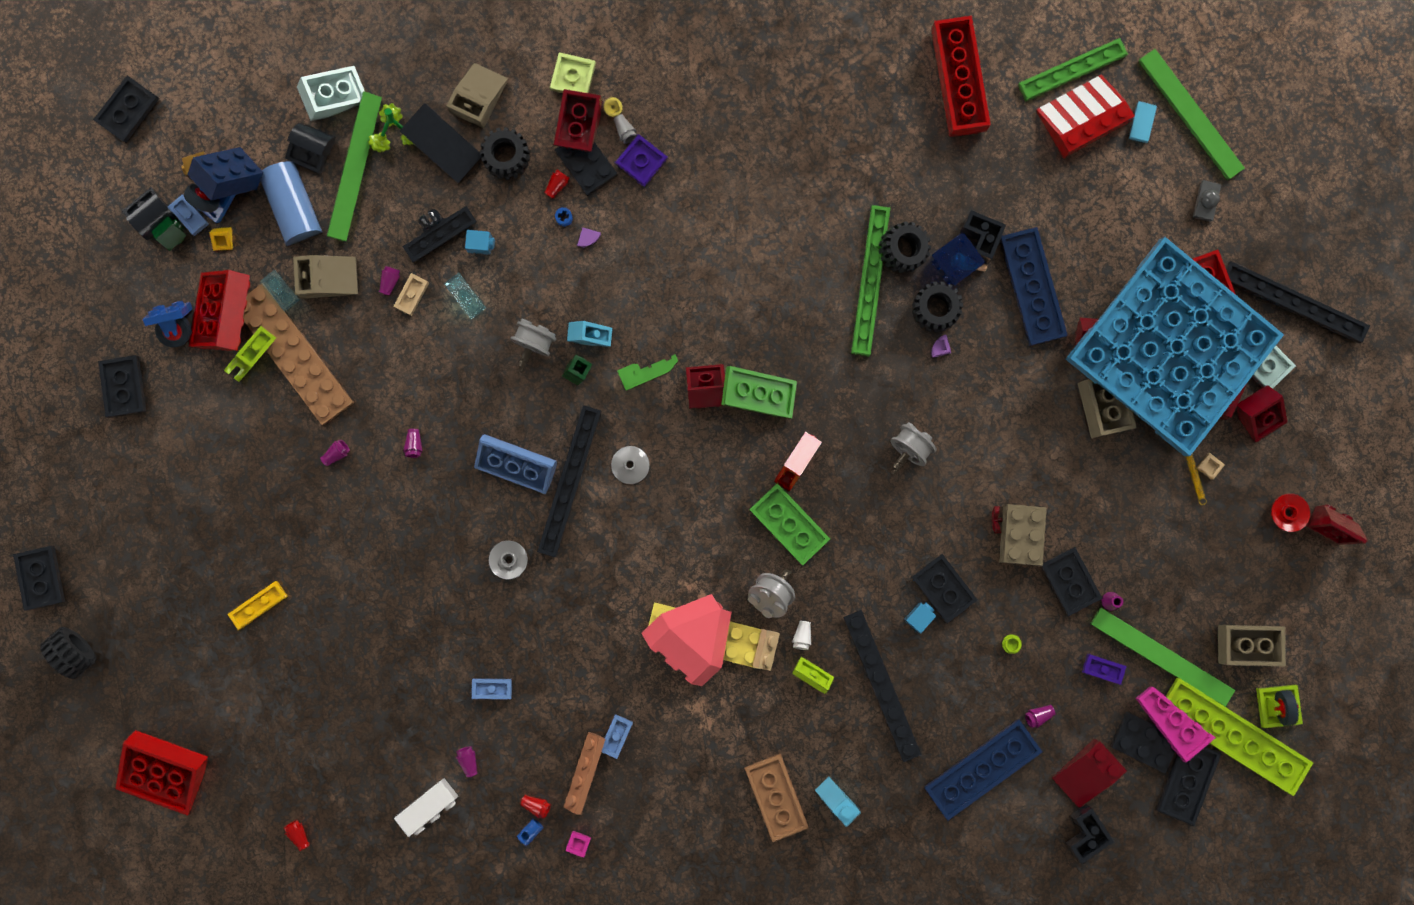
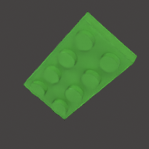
M728 366L726 367L721 405L792 419L797 381Z
M778 483L749 509L802 566L830 540L823 530Z

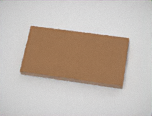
M781 754L744 767L772 842L809 828Z

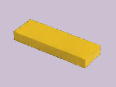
M275 581L227 615L237 630H241L288 596L279 582Z

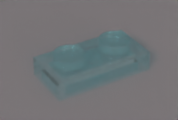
M273 270L260 281L283 311L286 312L300 301L276 270Z

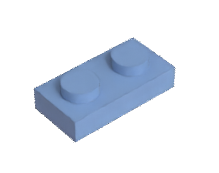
M183 194L168 206L194 236L209 224L198 210L185 200Z
M472 679V699H512V679Z
M615 714L606 734L602 753L616 759L618 758L632 726V721Z

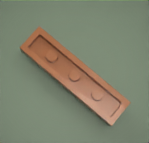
M588 732L584 742V747L564 808L580 815L605 742V738Z

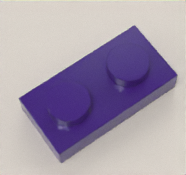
M1087 654L1082 672L1121 685L1126 666Z

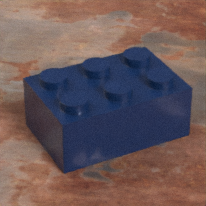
M241 147L193 157L187 175L210 200H215L258 189L264 172Z

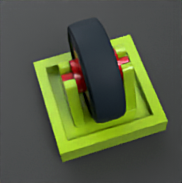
M1298 685L1256 688L1261 728L1303 724Z

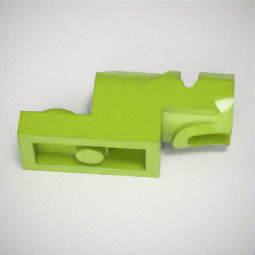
M260 326L224 371L230 374L238 366L240 371L234 379L240 382L274 342L276 337Z

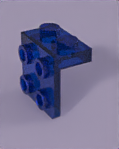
M963 233L932 254L934 260L931 261L937 270L942 269L945 274L943 278L946 283L953 284L954 287L984 264V259Z

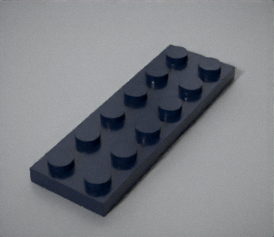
M1035 227L1003 235L1000 243L1029 346L1067 337L1066 327L1038 228Z
M1017 719L924 786V788L944 817L950 820L1041 754L1042 750L1022 722Z

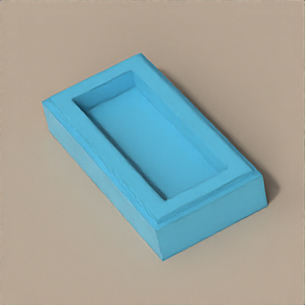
M1138 101L1128 139L1144 143L1149 141L1157 108L1156 105Z

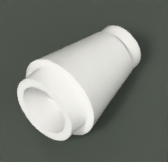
M799 621L792 641L794 643L793 648L809 650V646H811L810 622Z

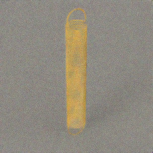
M1192 455L1187 456L1189 471L1191 469L1193 484L1195 483L1197 497L1199 498V500L1204 499V491L1202 484L1200 498V479L1198 471L1196 484V466L1194 458L1192 470Z

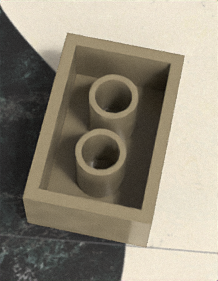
M1003 505L999 563L1043 566L1047 507Z
M1218 625V664L1286 666L1285 627Z

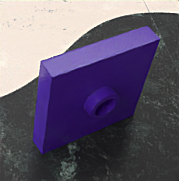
M638 134L616 160L615 165L645 187L667 161L668 157Z

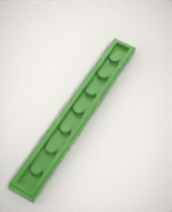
M1154 49L1142 57L1138 62L1227 181L1242 171L1244 166L1157 50Z
M365 91L362 92L327 232V237L344 242L347 240L370 148L368 143L370 140L369 136L373 135L382 99L380 96Z
M871 206L851 354L869 357L871 355L883 261L881 260L883 255L879 254V249L882 247L879 246V242L883 240L881 237L888 230L889 207Z
M1099 608L1090 625L1173 676L1187 682L1225 707L1235 692L1233 688L1103 608Z

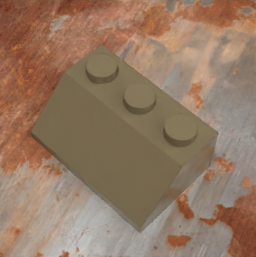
M1090 379L1078 383L1091 439L1136 428L1133 412L1101 385L1094 383Z

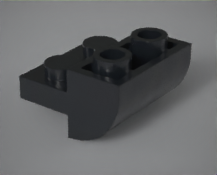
M300 122L294 126L288 136L287 141L290 143L285 159L317 173H322L327 155L331 154L336 137Z
M152 187L122 210L127 217L126 220L147 241L153 237L152 231L164 219L169 217L174 220L177 217Z

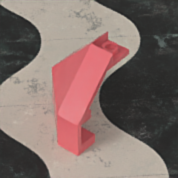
M710 594L662 613L641 634L650 649L655 653L658 651L662 653L666 658L665 662L675 671L680 669L687 675L685 679L690 684L703 686L722 668L731 612L724 610L722 605Z

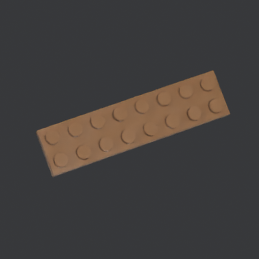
M262 283L248 293L246 296L247 306L243 315L244 322L253 334L262 326L276 337L266 350L321 425L325 426L353 405V400L267 286Z

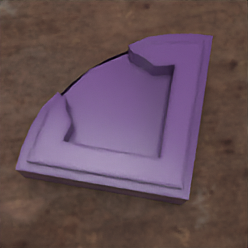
M582 228L577 246L587 247L599 240L601 233Z
M946 334L934 343L931 351L932 358L951 353Z

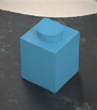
M467 230L466 251L468 253L491 255V249H494L495 238H492L491 233Z
M918 603L904 621L918 633H922L936 615L933 613L934 609L929 604L925 603L923 605Z

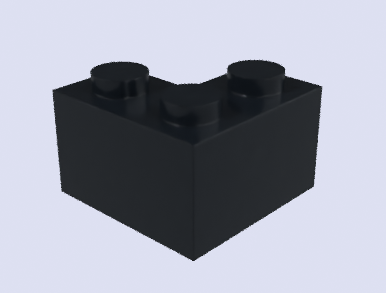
M971 210L960 233L977 240L970 257L988 264L993 259L1006 224Z
M1085 805L1070 815L1081 832L1065 842L1074 858L1081 864L1114 843V840L1093 808Z

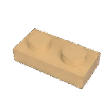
M411 273L393 307L412 316L429 282Z
M765 629L761 630L753 667L771 671L780 633Z

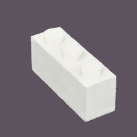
M443 778L394 819L408 837L413 833L417 836L425 829L423 826L428 821L433 823L441 816L439 814L441 810L445 808L448 811L456 804L454 800L458 795Z

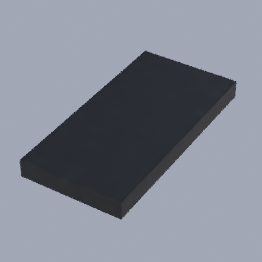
M426 103L418 109L399 131L456 183H459L481 158L480 152Z
M1205 746L1188 762H1183L1177 754L1156 811L1195 826L1222 753Z

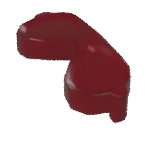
M994 506L992 511V527L995 534L1001 533L998 523L1003 521L1002 518H998L1000 506Z

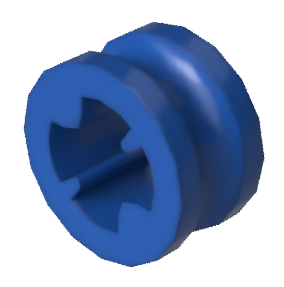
M560 208L555 213V219L559 225L568 226L571 224L573 216L569 209ZM563 213H566L569 218L562 221L559 215L562 216Z

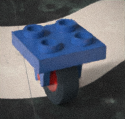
M196 184L188 185L184 192L185 200L198 211L206 214L215 223L221 222L235 195L210 200Z
M177 301L172 303L170 307H165L164 305L153 307V310L147 312L148 315L143 318L144 325L156 324L155 333L162 344L168 347H180L190 339L192 333L191 325L184 317L192 310L191 303Z

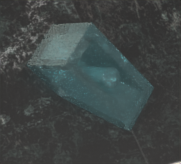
M459 272L444 283L471 319L486 308Z

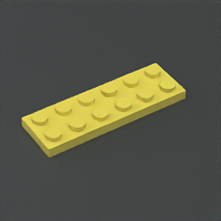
M654 602L649 625L662 613L673 610L675 607ZM730 621L723 660L753 667L762 629Z

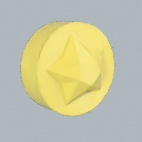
M615 97L606 99L603 104L604 112L611 117L618 116L622 112L621 101Z

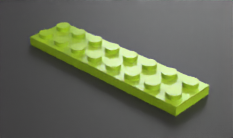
M1176 678L1165 696L1178 709L1185 712L1189 718L1215 737L1209 744L1288 794L1295 795L1313 765L1312 761L1180 678Z

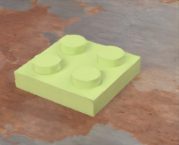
M559 52L550 90L563 93V90L567 89L588 93L596 62Z

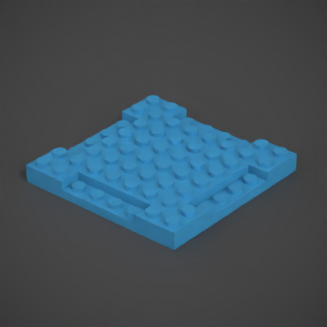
M1163 237L1150 250L1136 268L1137 271L1094 326L1085 333L1066 360L1091 381L1101 385L1156 430V434L1183 456H1191L1284 334L1166 237Z

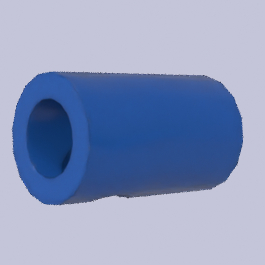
M533 818L517 835V838L524 845L528 846L541 832L543 826Z

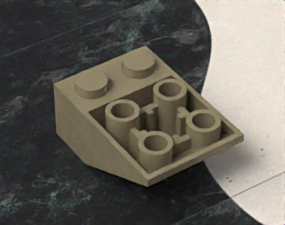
M474 63L454 89L446 105L449 112L484 129L508 78Z
M320 255L293 257L295 295L301 299L358 295L356 257Z

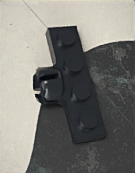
M467 206L447 218H443L438 210L431 209L427 211L433 220L431 223L424 214L419 217L418 222L423 228V233L402 246L413 263L477 223Z

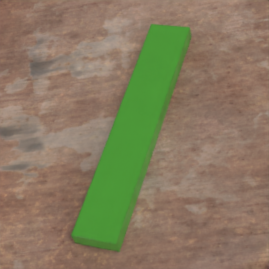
M1118 38L1024 80L1018 84V87L1025 101H1028L1126 57L1128 53L1121 39Z

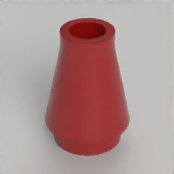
M557 169L555 173H552L544 193L554 199L568 184L567 181L570 178Z
M524 795L520 806L527 809L537 818L545 819L551 804L547 800Z
M298 820L289 823L283 828L285 830L284 834L299 851L310 845L303 825Z

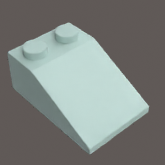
M354 66L304 76L300 78L297 85L311 121L328 118L358 106L364 91Z

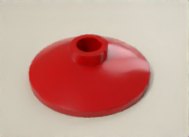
M1292 493L1284 494L1274 501L1271 508V516L1275 525L1281 530L1296 532L1303 529L1309 522L1310 507L1301 496ZM1286 510L1290 511L1289 517L1285 514Z

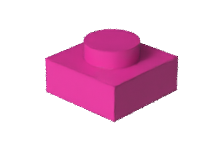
M573 831L565 851L584 858L591 837Z

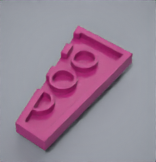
M1150 686L1135 698L1183 762H1188L1215 739L1212 734L1205 731L1201 725L1189 718L1185 712L1178 709L1154 687Z

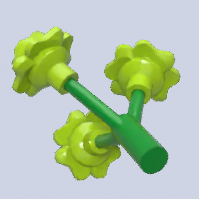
M390 103L389 106L384 104L383 109L379 112V115L382 116L381 122H385L382 132L379 135L369 136L370 140L368 143L373 150L378 152L390 149V141L386 140L388 127L392 126V124L399 129L403 127L399 123V120L402 119L401 109L393 103ZM404 135L401 136L400 139L403 145L413 144Z

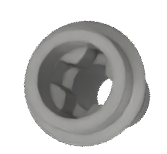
M620 114L613 121L620 140L628 144L635 139L637 131Z

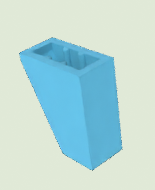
M830 777L815 789L831 811L846 826L861 813L856 804Z

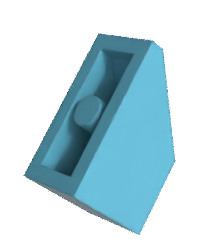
M586 321L569 322L567 341L582 345L611 347V327Z

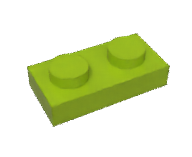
M803 657L799 659L792 672L793 675L824 694L829 690L834 679L832 675Z

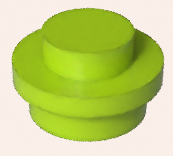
M1010 634L1002 640V647L1005 652L1015 654L1020 651L1022 642L1018 636Z

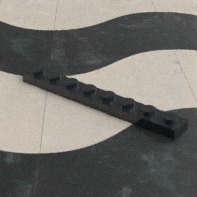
M1228 262L1226 270L1232 285L1359 344L1363 343L1370 325L1237 263Z
M585 405L582 407L537 552L557 557L602 413L601 410Z
M862 610L844 616V621L902 761L906 762L920 756L921 752Z

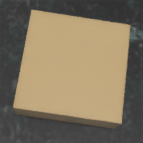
M1207 453L1196 469L1210 480H1213L1225 464L1211 453Z

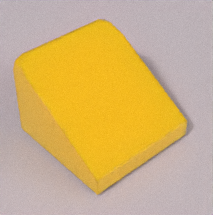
M231 227L214 228L209 232L213 251L233 249Z

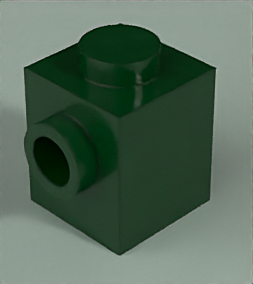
M169 217L164 219L152 231L155 239L169 251L176 245L181 244L186 237L183 231L184 226L177 219L173 221Z
M575 355L566 366L562 377L579 385L585 380L592 364L583 357Z

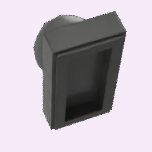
M1205 180L1201 181L1193 218L1209 222L1213 221L1216 206L1220 201L1221 184Z

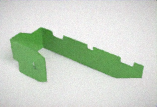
M676 354L671 356L672 359L668 361L663 359L652 364L651 368L647 366L640 369L638 364H631L617 370L625 390L670 372L678 362Z

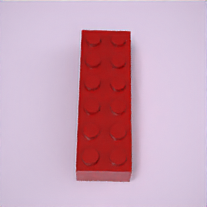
M972 15L934 21L931 32L949 137L987 132L991 123Z

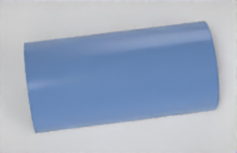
M280 162L263 169L264 173L261 183L286 246L322 233L296 164L293 162Z
M484 434L479 441L474 468L546 494L552 482L557 461Z

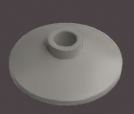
M623 447L612 458V472L619 481L625 484L638 483L648 474L649 459L646 453L638 447ZM628 461H632L634 463V466L632 468H628L626 466Z
M502 541L496 544L489 555V565L492 572L503 579H513L520 576L528 562L525 549L514 541ZM508 556H511L513 559L510 564L506 562Z

